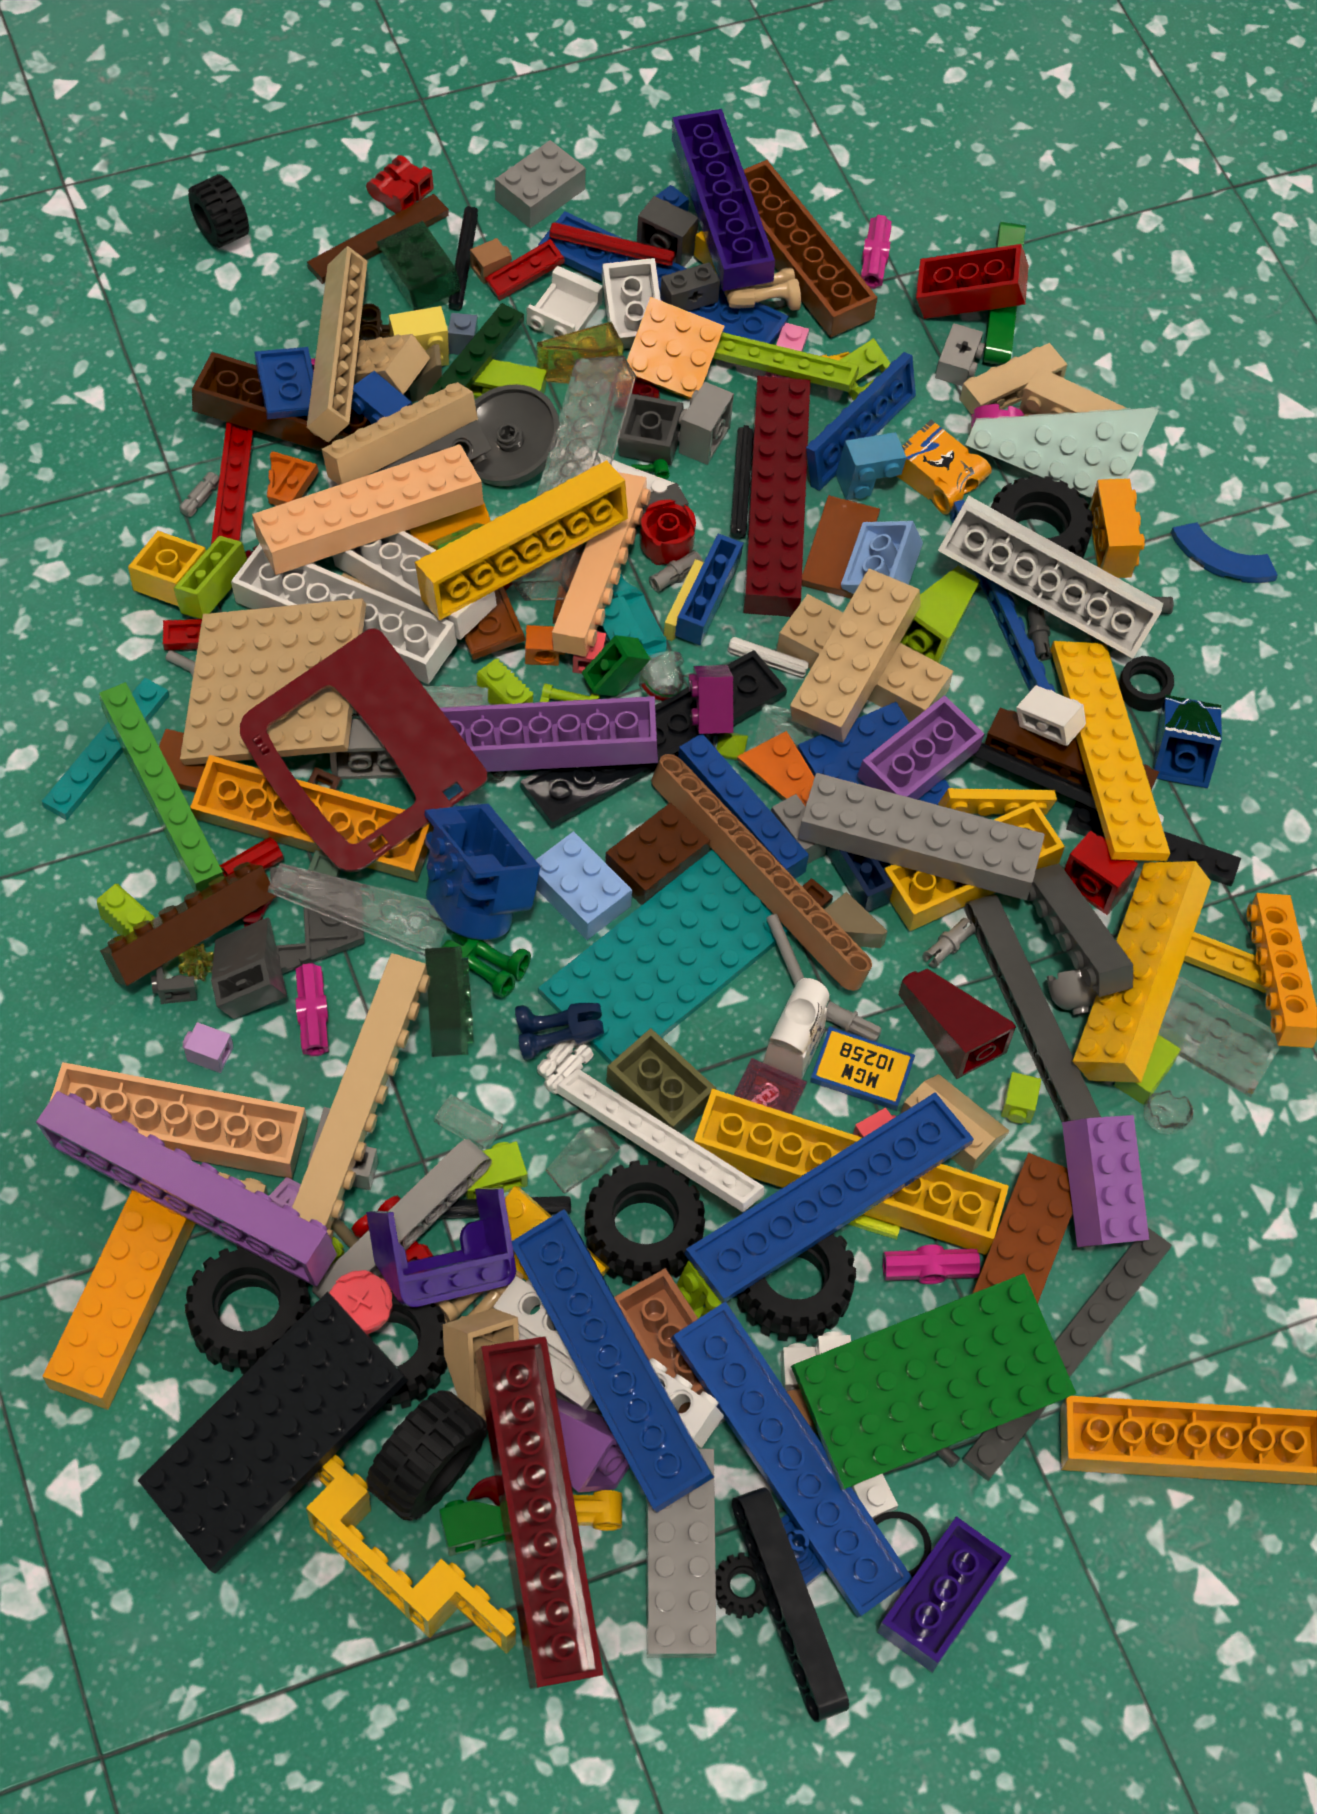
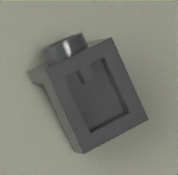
M163 965L156 968L157 975L151 976L153 994H159L161 1004L197 1001L194 976L176 975L165 979Z

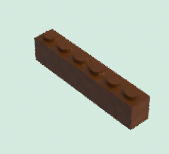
M999 708L987 733L985 744L1091 790L1076 738L1068 746L1062 745L1021 728L1017 712ZM1143 764L1152 791L1159 771Z
M250 862L242 863L233 869L234 873L227 877H218L209 882V887L201 892L195 891L186 895L184 902L162 909L158 913L159 916L157 918L138 923L133 927L134 931L128 935H120L108 941V946L100 950L115 982L128 986L276 898L275 891L263 866Z

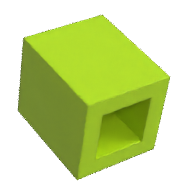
M1012 1072L1006 1088L1001 1117L1008 1118L1014 1123H1031L1036 1110L1042 1079Z

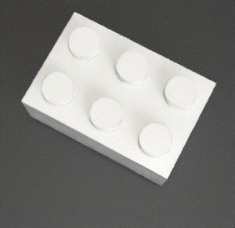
M655 258L605 263L602 265V283L612 350L631 348L650 297L661 301Z

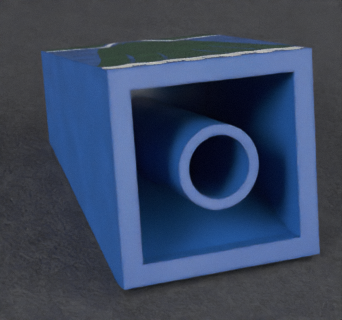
M1165 695L1159 717L1153 769L1159 771L1157 779L1204 788L1209 787L1222 742L1221 705Z

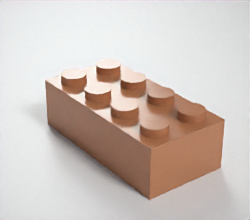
M666 1268L615 1296L617 1303L649 1360L654 1358L667 1368L665 1373L672 1378H675L677 1374L685 1378L693 1385L691 1390L698 1395L702 1391L706 1392L671 1340L674 1334L696 1321L698 1317ZM691 1402L682 1404L678 1413L686 1412L690 1408Z

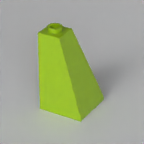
M958 565L921 593V606L900 643L940 664L972 601L980 580Z

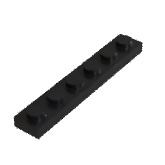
M1076 801L1066 830L1083 836L1092 831L1097 836L1105 838L1097 810ZM1164 831L1170 855L1167 861L1158 862L1196 861L1210 880L1232 886L1241 861L1240 857Z

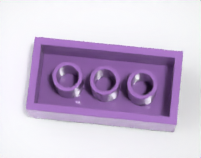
M944 695L863 759L858 777L869 787L918 800L979 750L985 734Z
M1134 1115L1085 1118L1062 1122L1077 1247L1149 1240Z

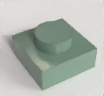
M315 850L306 875L309 878L322 881L323 878L338 881L341 869L337 868L322 851Z

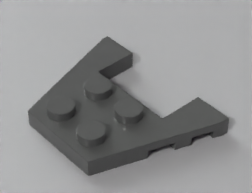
M270 868L271 885L276 896L303 894L305 943L276 945L282 974L302 966V964L313 963L364 944L360 885L337 880L332 881L325 878L322 881L306 877L304 873L295 872V874L282 872L280 868Z

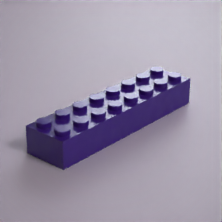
M717 109L672 117V142L697 216L699 217L722 291L774 282L775 259L723 110Z

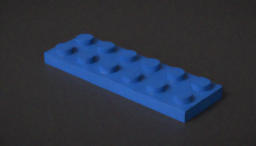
M903 352L896 360L892 361L889 367L880 376H877L863 392L859 393L857 398L848 407L844 408L831 424H828L814 440L810 441L806 447L811 487L820 491L836 475L846 440L875 436L916 396L912 355Z

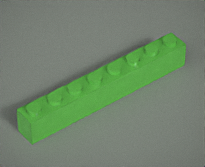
M124 682L100 692L102 710L194 892L205 890L209 887V882L223 876V871L127 683Z

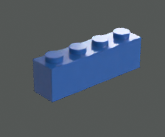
M719 533L717 534L677 617L675 636L701 645L740 563L743 542Z

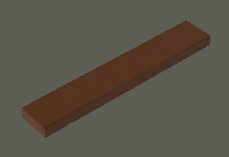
M432 194L307 261V268L323 284L326 281L328 264L347 246L368 260L449 216V209L435 194Z

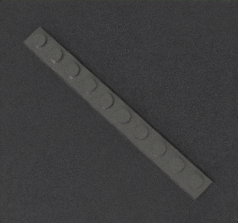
M1148 1228L1149 1240L1135 1241L1055 1342L1069 1377L1075 1372L1170 1250L1172 1245L1150 1228ZM1046 1407L985 1431L964 1457L963 1462L989 1482Z

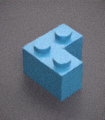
M896 432L845 441L836 477L846 500L862 499L871 496L876 479L891 478L902 474L907 457Z

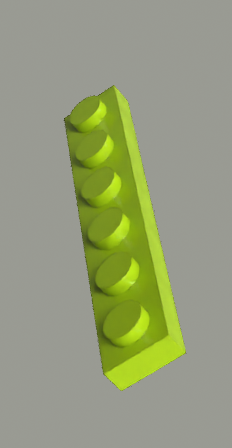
M724 332L721 334L713 359L794 379L811 380L810 383L847 392L851 391L859 373V365Z

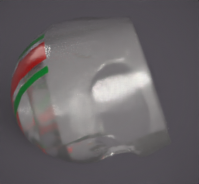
M665 651L650 655L649 658L651 660L638 673L639 688L647 697L655 696V701L657 702L675 697L682 690L685 681L684 675L677 670L684 663L681 653Z

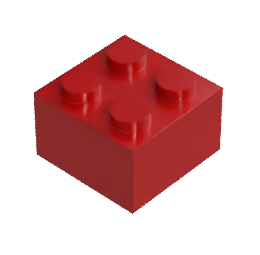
M1089 831L1070 853L1064 870L1087 902L1108 915L1127 893L1138 863L1134 860L1111 859L1105 838Z

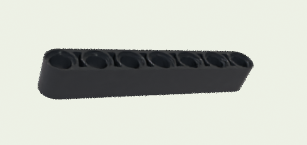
M762 1487L734 1497L732 1499L734 1516L810 1717L815 1722H820L849 1709L847 1692L771 1493L766 1487Z

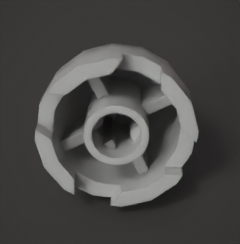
M1080 969L1057 973L1058 979L1053 977V975L1046 977L1051 999L1057 1006L1062 1009L1073 1010V1015L1090 1013L1097 993L1092 986L1089 987L1086 984Z

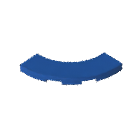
M1198 522L1173 527L1171 530V535L1180 549L1189 558L1193 557L1204 565L1205 570L1223 578L1229 576L1242 579L1241 582L1265 583L1276 581L1278 575L1268 554L1245 555L1227 550L1212 541L1200 528Z

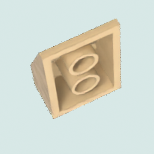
M494 1308L443 1324L444 1357L457 1396L484 1418L485 1422L486 1417L475 1351L481 1346L519 1340L518 1317Z

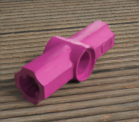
M884 215L870 218L868 237L865 238L862 262L864 263L862 265L861 277L871 289L882 286L885 265L888 263L892 221L888 220Z
M313 963L302 964V966L295 968L298 998L295 999L297 1021L301 1030V1048L303 1054L310 1055L311 1057L322 1056L325 1052H329L326 1022H328L326 995H324L323 972L321 966Z
M939 1245L921 1246L916 1251L883 1252V1276L885 1281L919 1280L922 1284H938L949 1278H978L980 1275V1256L977 1249L944 1250Z

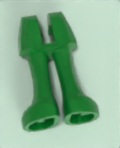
M455 932L451 934L453 941L446 940L440 948V952L459 971H466L469 968L491 983L492 992L501 998H505L513 991L515 979L520 981L523 978L531 960V953L526 949H518L512 956H508L495 950L484 940L470 939ZM478 956L493 963L502 970L500 972L494 970L479 960Z

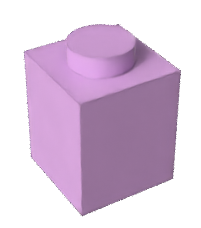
M197 1022L193 1031H188L186 1034L183 1048L188 1062L221 1073L233 1050L231 1034Z

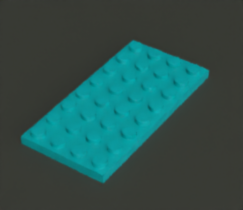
M711 850L539 986L538 993L557 1012L567 1010L571 1004L599 1003L602 1016L597 1020L603 1022L604 1034L588 1043L610 1064L650 1028L663 1038L772 949L777 943L766 918L773 915V913L734 871ZM782 924L786 936L789 935L791 932Z

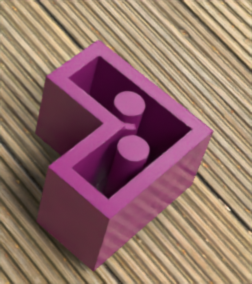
M728 665L693 666V674L688 676L691 697L696 698V708H691L692 725H696L699 734L733 733V675Z

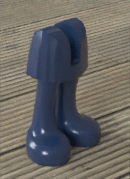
M599 1003L571 1004L567 1010L545 1016L534 1015L529 1007L525 1005L515 1008L517 1024L522 1033L519 1035V1046L524 1060L533 1059L543 1049L556 1044L575 1040L577 1045L580 1046L604 1034L603 1022L597 1020L602 1016ZM569 1025V1027L559 1031L534 1035L543 1030Z

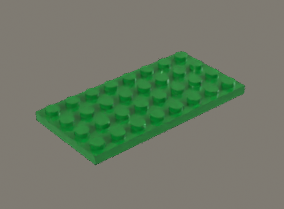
M1025 1273L791 1366L841 1490L1076 1394Z

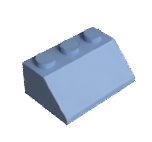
M863 522L841 582L842 589L854 594L869 568L909 585L923 544L914 522Z

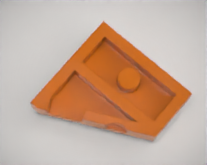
M272 451L270 453L271 470H269L268 475L270 484L267 489L269 503L278 506L302 498L319 472L317 464Z

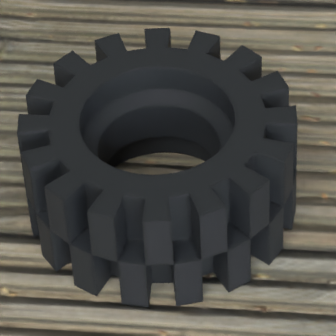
M740 1552L737 1557H734L732 1554L728 1556L727 1561L723 1560L719 1564V1568L715 1573L716 1599L718 1600L717 1605L719 1608L722 1609L724 1607L727 1615L731 1616V1613H733L739 1619H742L743 1615H747V1618H752L755 1613L759 1615L768 1604L750 1556H745V1552ZM738 1574L751 1576L756 1583L755 1592L749 1597L735 1595L730 1587V1582L734 1576Z

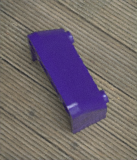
M503 1188L475 1189L480 1220L469 1222L462 1228L460 1233L461 1250L407 1262L403 1246L398 1243L394 1212H366L375 1265L402 1305L419 1307L504 1287L514 1280L516 1264Z

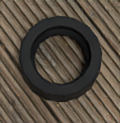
M1141 656L1129 661L1125 665L1118 682L1124 702L1139 711L1160 709L1163 706L1165 695H1171L1174 687V675L1170 667L1162 660L1149 656ZM1136 674L1151 675L1161 683L1162 690L1154 694L1143 693L1131 684L1130 678Z

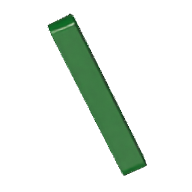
M1000 222L996 247L1022 244V247H1024L1026 225ZM1017 306L989 310L983 363L1003 365L1011 359Z

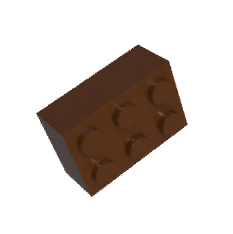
M670 802L606 852L605 863L632 889V897L643 905L709 852L710 839Z

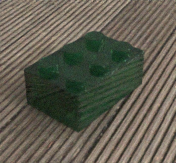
M423 221L376 242L382 265L414 311L423 309L461 291L455 266Z
M461 946L426 948L427 974L431 976L427 992L432 1057L468 1055V1043H474L468 957L462 958Z

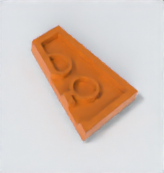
M787 731L737 756V761L742 766L750 769L756 775V778L763 784L766 783L783 801L796 794L806 807L815 777Z

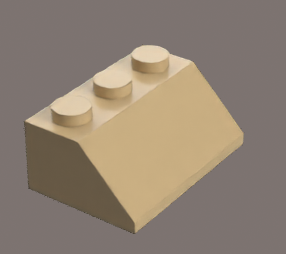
M938 1074L924 1081L906 1099L901 1113L936 1092L974 1138L970 1146L951 1157L952 1160L967 1172L972 1173L1009 1134V1130Z

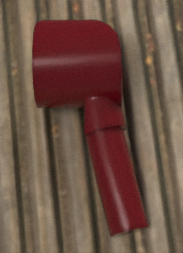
M273 899L259 907L256 912L245 915L243 918L245 922L244 927L262 920L265 911Z

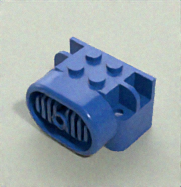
M488 803L425 810V817L434 827V830L426 834L425 844L430 850L426 868L429 877L426 890L428 903L444 924L456 934L476 940H491L503 936L511 927L514 912L528 911L532 908L541 866Z

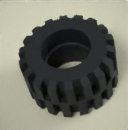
M217 174L189 188V204L194 219L205 238L213 246L221 248L248 235L249 222L243 202L233 185L224 176Z

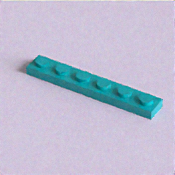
M144 678L132 692L147 723L169 698L167 689L147 678ZM109 722L105 724L41 801L45 809L68 820L121 756L123 750Z

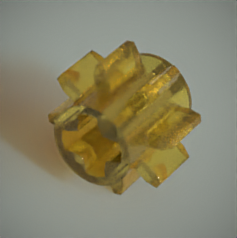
M204 944L193 946L178 955L181 962L178 965L180 974L187 972L188 977L194 976L196 980L201 979L205 981L208 973L212 972L214 953L213 951L206 953Z

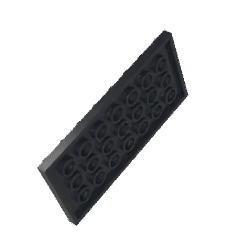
M326 1292L138 1479V1482L209 1571L216 1574L408 1381V1378L329 1292Z

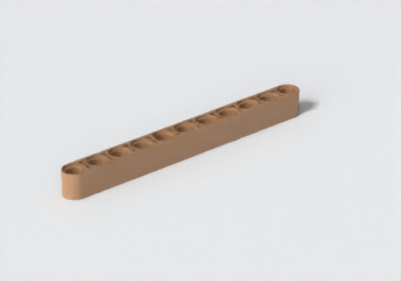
M672 754L661 756L651 779L655 789L710 839V847L773 914L778 915L782 924L843 988L852 991L860 989L872 967V960L679 757Z

